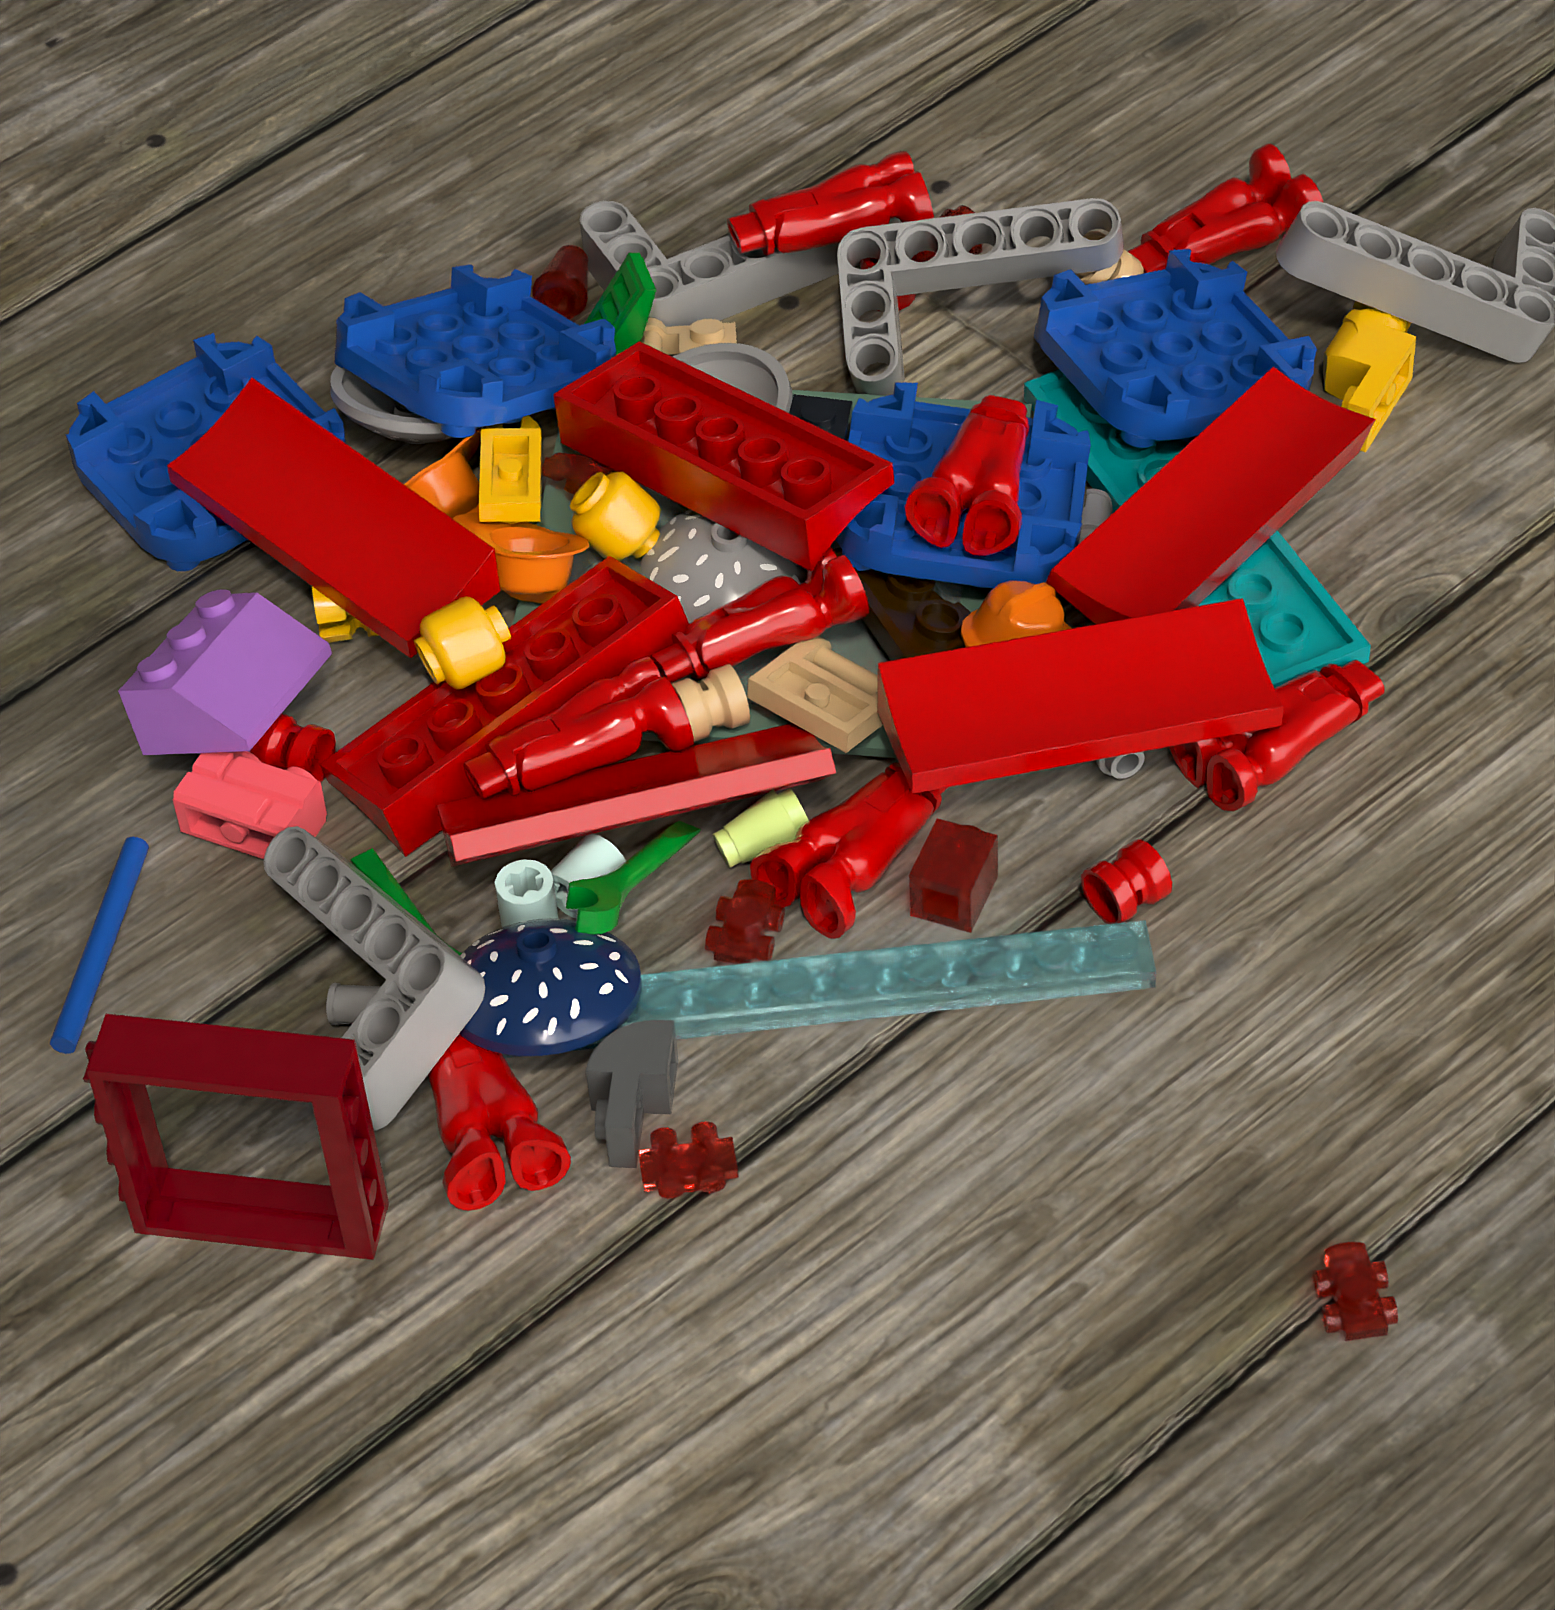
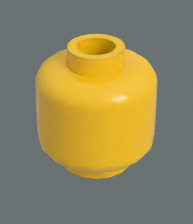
M603 472L596 473L579 488L570 503V508L574 511L571 521L573 530L578 536L588 539L589 546L604 559L611 556L621 561L630 555L636 559L641 558L655 545L660 536V531L655 528L661 512L659 504L624 472H613L605 475Z
M465 596L425 616L420 623L421 637L414 640V645L427 672L436 684L445 681L454 689H463L503 667L505 663V650L502 643L511 639V634L502 615L494 605L484 610L478 601L472 597Z

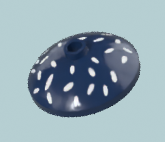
M535 919L499 928L475 941L460 955L484 978L485 993L478 1010L459 1034L481 1048L515 1056L553 1055L585 1047L615 1031L635 1010L642 991L641 971L638 960L633 951L623 941L609 932L590 935L575 931V920Z

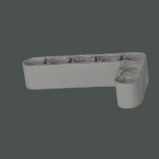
M1090 198L862 227L850 231L842 238L838 245L837 258L846 362L856 393L892 395L895 382L904 383L905 375L897 296L1052 277L1070 269L1076 274L1110 268L1119 261L1124 248L1121 218L1117 208L1111 202L1104 199ZM1094 229H1104L1109 232L1107 236L1099 240H1089L1083 237L1087 232ZM1037 236H1046L1051 239L1048 244L1039 248L1026 245L1030 239ZM981 243L994 246L988 253L982 255L969 253L972 247ZM924 250L936 253L933 258L925 262L911 260L914 255ZM865 258L879 260L872 268L857 269L854 267L856 263ZM870 310L884 312L879 319L873 322H862L859 320L862 314ZM885 363L889 365L879 375L868 376L863 374L865 368L870 364Z
M614 201L595 202L587 206L580 215L584 263L604 291L606 290L628 253H640L657 290L649 317L662 321L666 327L691 325L693 322L701 319L721 321L839 274L837 258L839 244L784 254L775 246V252L771 255H765L761 249L740 254L731 236L727 235L667 259L630 211L621 203Z
M1319 201L1308 202L1302 206L1276 249V258L1281 267L1289 274L1301 280L1508 361L1521 363L1530 360L1555 326V215L1543 209L1528 208L1522 212L1496 250L1493 269Z
M298 826L288 827L279 832L266 849L264 856V869L266 873L386 979L342 1036L345 1039H355L373 1129L376 1131L387 1126L396 1117L478 1010L485 993L484 978L474 967L345 857L306 830Z

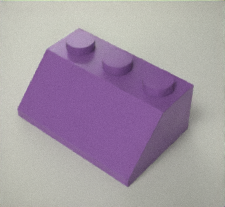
M222 589L201 596L196 601V606L179 625L168 631L167 638L149 657L138 664V670L118 690L142 754L164 755L250 751L331 656L332 651L329 643L258 593L231 594L229 590Z

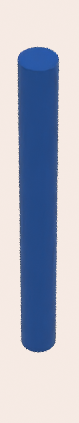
M128 837L122 846L50 1040L51 1047L58 1052L70 1054L77 1047L149 850V845L141 838Z

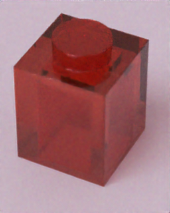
M937 818L909 874L910 916L972 933L998 878V835L982 831L975 826L960 825Z

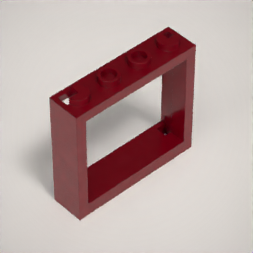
M105 1014L97 1040L89 1041L85 1047L88 1065L83 1080L91 1084L95 1098V1121L98 1125H103L107 1138V1161L109 1165H113L116 1168L119 1179V1201L126 1202L135 1233L374 1260L389 1201L355 1039ZM146 1085L312 1103L331 1186L169 1168Z

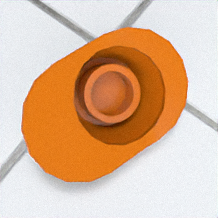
M481 429L476 430L474 435L463 439L442 459L418 472L404 485L451 518L465 513H479V482L468 461L481 444Z
M465 513L452 518L495 548L500 589L510 597L521 601L544 603L564 589L571 576L574 554L583 552L589 547L588 539L584 537L552 531L529 522L513 524L479 522V513Z
M1010 580L999 583L988 593L979 609L970 613L963 620L960 634L965 646L971 647L1072 628L1064 621L1063 607L1059 599L1056 598V592L1052 586L1044 582L1033 584L1026 581Z

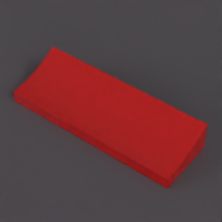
M640 341L553 394L562 444L616 472L626 473L643 486L809 571L814 569L850 521L879 494L895 483L892 462Z
M1273 366L1050 571L1046 584L1052 586L1057 593L1095 624L1196 607L1360 452L1376 419L1340 407L1317 396Z
M254 378L249 380L216 423L197 442L167 465L172 484L409 658L418 653L414 640L421 637L420 623L425 616L465 596L472 597L480 605H483L501 591L495 548Z
M608 556L508 628L511 639L502 643L505 650V663L501 669L463 689H454L445 681L439 684L431 683L319 765L328 783L353 802L406 857L442 831L437 805L479 795L470 783L463 763L486 753L485 743L498 735H504L528 721L556 710L591 682L599 678L618 676L630 662L643 656L651 658V654L673 645L672 634L678 631L684 634L686 627L689 625L679 598L669 590L613 557Z
M1243 598L878 663L877 712L912 794L1282 726L1283 705L1262 660Z
M790 723L690 746L678 752L669 751L587 770L532 791L525 789L521 785V792L515 796H511L505 789L485 799L478 795L439 804L437 809L450 864L453 867L763 795L772 789L776 792L819 782L835 774L836 769L831 748L823 747L813 734Z

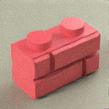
M248 751L201 753L193 764L192 772H187L174 790L172 799L180 832L264 859L267 847L279 832L288 827L298 826L316 837L325 824L327 815L321 782L317 781L309 772L299 767H289L287 770H283L262 763L254 754Z

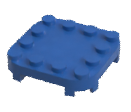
M1191 249L1169 250L1166 269L1085 285L1072 269L1054 275L1052 287L1041 298L1034 339L1096 412L1112 426L1122 430L1121 438L1127 444L1146 448L1154 445L1156 440L1197 437L1273 366L1308 391L1310 390L1314 374V359L1317 348L1311 338L1305 336L1289 340L1243 291L1248 272L1234 261L1229 262L1227 269H1219L1209 264L1192 262L1190 260Z
M470 264L452 267L451 288L387 306H382L361 292L346 297L344 312L336 320L334 362L337 366L347 369L369 383L373 389L379 390L405 406L408 411L433 422L441 423V431L451 437L464 438L474 435L477 427L500 423H516L527 415L547 409L556 410L554 393L616 356L614 342L615 327L605 318L578 325L531 297L532 276L514 269L511 272V276L500 279L482 278L473 272V265Z
M214 333L193 340L196 357L106 404L94 391L77 403L79 415L69 429V434H66L73 467L80 481L141 548L156 558L166 560L168 567L172 570L180 572L191 570L200 561L220 555L248 540L172 484L167 465L183 454L216 423L251 378L257 380L346 443L343 421L336 409L333 408L325 412L275 362L272 345L258 336L253 339L251 344L242 342L216 343Z
M895 382L892 395L876 398L870 402H866L861 398L858 399L852 411L848 442L892 462L895 483L865 506L836 538V542L842 549V555H845L857 570L873 569L915 579L971 585L977 588L993 589L999 583L1010 580L1039 584L1046 583L1051 569L1079 545L1091 443L1088 430L1078 432L1074 427L1057 418L1058 405L1036 400L1033 418L1027 417L1029 432L1026 438V447L1020 470L1018 506L1022 513V525L1015 542L1000 552L981 556L970 554L963 546L964 522L969 508L961 514L960 526L954 542L949 547L942 548L929 543L920 536L907 520L905 504L911 488L917 482L932 476L936 464L950 447L971 409L916 402L918 383Z

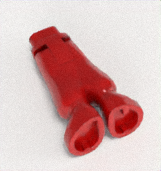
M1271 143L1265 144L1255 149L1249 159L1250 182L1248 184L1235 177L1226 180L1197 201L1160 222L1151 231L1144 233L1141 237V244L1127 252L1141 261L1144 273L1166 269L1169 250L1191 249L1190 260L1192 262L1210 265L1229 255L1258 249L1276 242L1280 235L1287 232L1303 205L1313 201L1323 202L1317 185L1307 175L1301 174L1291 179L1289 166L1283 154Z
M899 151L888 154L876 165L857 164L817 185L780 194L767 200L761 199L749 205V213L727 218V226L731 239L740 254L761 249L765 255H771L775 252V246L784 254L839 244L846 234L858 228L886 225L894 217L898 218L900 222L933 219L934 213L921 173L914 172L913 162L907 151Z
M994 395L985 396L981 403L971 408L950 447L936 464L932 476L917 482L911 488L905 504L906 518L914 530L926 541L940 548L949 547L956 537L960 526L961 514L969 508L962 535L963 546L967 552L972 555L986 556L1000 552L1015 542L1022 525V513L1018 506L1019 482L1026 438L1029 432V423L1026 417L1027 408L1022 402Z
M830 546L812 571L807 570V578L804 583L799 585L792 577L783 575L771 578L734 601L695 619L686 627L684 634L680 631L672 634L674 644L651 654V659L657 666L660 676L667 677L670 683L688 675H691L696 680L707 678L709 671L727 664L734 667L766 649L807 641L820 636L832 626L853 623L866 617L869 613L867 596L850 560L845 555L837 557Z
M643 656L630 662L618 676L599 678L591 682L556 710L528 721L502 736L494 737L485 743L486 753L464 762L463 767L470 783L482 799L505 789L511 796H515L521 792L519 784L525 789L532 791L584 771L630 757L637 752L641 744L642 733L647 730L654 732L666 748L676 752L694 745V737L688 716L672 684L667 677L660 676L657 666L649 656Z
M1353 660L1342 667L1336 664H1328L1320 672L1315 669L1275 688L1283 705L1282 726L1169 746L1176 764L1188 781L1197 788L1207 783V791L1212 802L1222 810L1234 812L1254 801L1258 792V786H1268L1279 781L1310 751L1343 730L1349 724L1356 722L1366 715L1369 703L1382 696L1385 692L1382 680L1358 660Z
M894 762L886 767L885 773L882 772L845 801L802 824L796 833L794 841L779 843L762 850L752 859L750 865L752 880L765 899L781 908L792 905L800 897L804 916L810 925L830 939L840 938L854 925L856 909L851 891L861 893L877 883L894 858L940 807L941 794L949 787L912 794L900 764Z
M459 1034L428 1074L435 1100L439 1134L446 1150L453 1153L444 1172L442 1182L450 1203L458 1209L466 1211L477 1210L492 1204L502 1194L506 1182L504 1163L496 1144L491 1139L492 1135L503 1139L510 1171L514 1180L521 1188L536 1191L557 1184L568 1172L571 1162L570 1154L562 1137L537 1123L538 1108L526 1089L513 1074L503 1054L481 1048Z

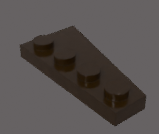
M841 547L833 549L837 557L842 555ZM854 567L861 580L869 604V613L862 619L891 661L966 647L960 632L963 620L971 612L960 602L952 603L940 597L934 591L936 584L934 580L915 579L873 569L859 571Z

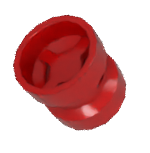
M281 713L250 750V753L254 754L262 763L283 770H287L289 767L302 768L309 772L317 781L322 782L325 775L319 764L335 753L336 740L334 733L330 729L315 724H308L302 727L297 724V721L292 716Z
M1135 839L1120 848L1116 859L1112 863L1099 861L1081 874V885L1089 905L1106 924L1112 927H1118L1133 918L1137 913L1138 905L1143 903L1154 905L1172 892V879L1164 860L1149 843L1142 839Z

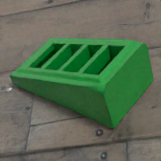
M628 253L584 323L605 318L615 327L614 342L616 355L642 341L657 291L640 253Z

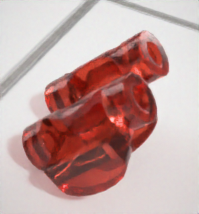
M562 452L555 453L552 457H546L542 466V474L545 477L555 481H562L567 478L564 490L574 495L596 473L603 472L605 475L616 472L608 467L598 466L595 460L587 456Z
M743 879L739 880L733 897L720 896L716 908V920L724 922L723 926L710 925L705 940V949L713 952L714 960L752 967L755 958L765 962L771 961L775 938L763 934L765 930L780 932L785 919V907L774 905L776 890L772 885L759 880Z
M708 1121L699 1122L692 1126L690 1130L691 1143L678 1144L677 1133L672 1128L662 1127L654 1130L650 1134L651 1148L638 1150L644 1192L656 1191L658 1189L661 1197L673 1199L681 1196L684 1192L690 1193L702 1190L703 1192L714 1193L722 1190L726 1186V1179L739 1178L733 1137L719 1138L717 1126Z
M1344 1242L1326 1248L1323 1258L1326 1269L1313 1270V1284L1317 1298L1334 1296L1335 1304L1322 1306V1317L1326 1333L1343 1330L1345 1341L1388 1335V1325L1398 1323V1310L1394 1296L1380 1297L1378 1289L1388 1288V1274L1385 1262H1370L1366 1245L1362 1242Z

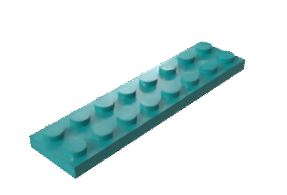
M1060 369L1024 383V400L1027 404H1032L1033 412L1036 400L1058 405L1057 418L1074 427L1078 432L1088 430L1091 449L1086 480L1093 489H1100L1109 494L1112 502V513L1196 438L1156 440L1155 444L1150 447H1134L1127 444L1121 438L1122 430L1112 426L1096 412ZM1278 530L1198 605L1202 606L1243 598L1255 640L1274 688L1315 669L1320 672L1328 664H1336L1342 667L1353 660H1358L1362 664L1369 662L1370 643Z

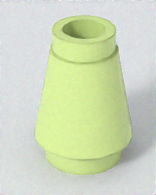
M791 788L779 794L772 789L723 826V829L712 835L724 861L731 868L739 863L743 864L752 861L762 850L773 845L794 841L799 827L807 822L808 818Z

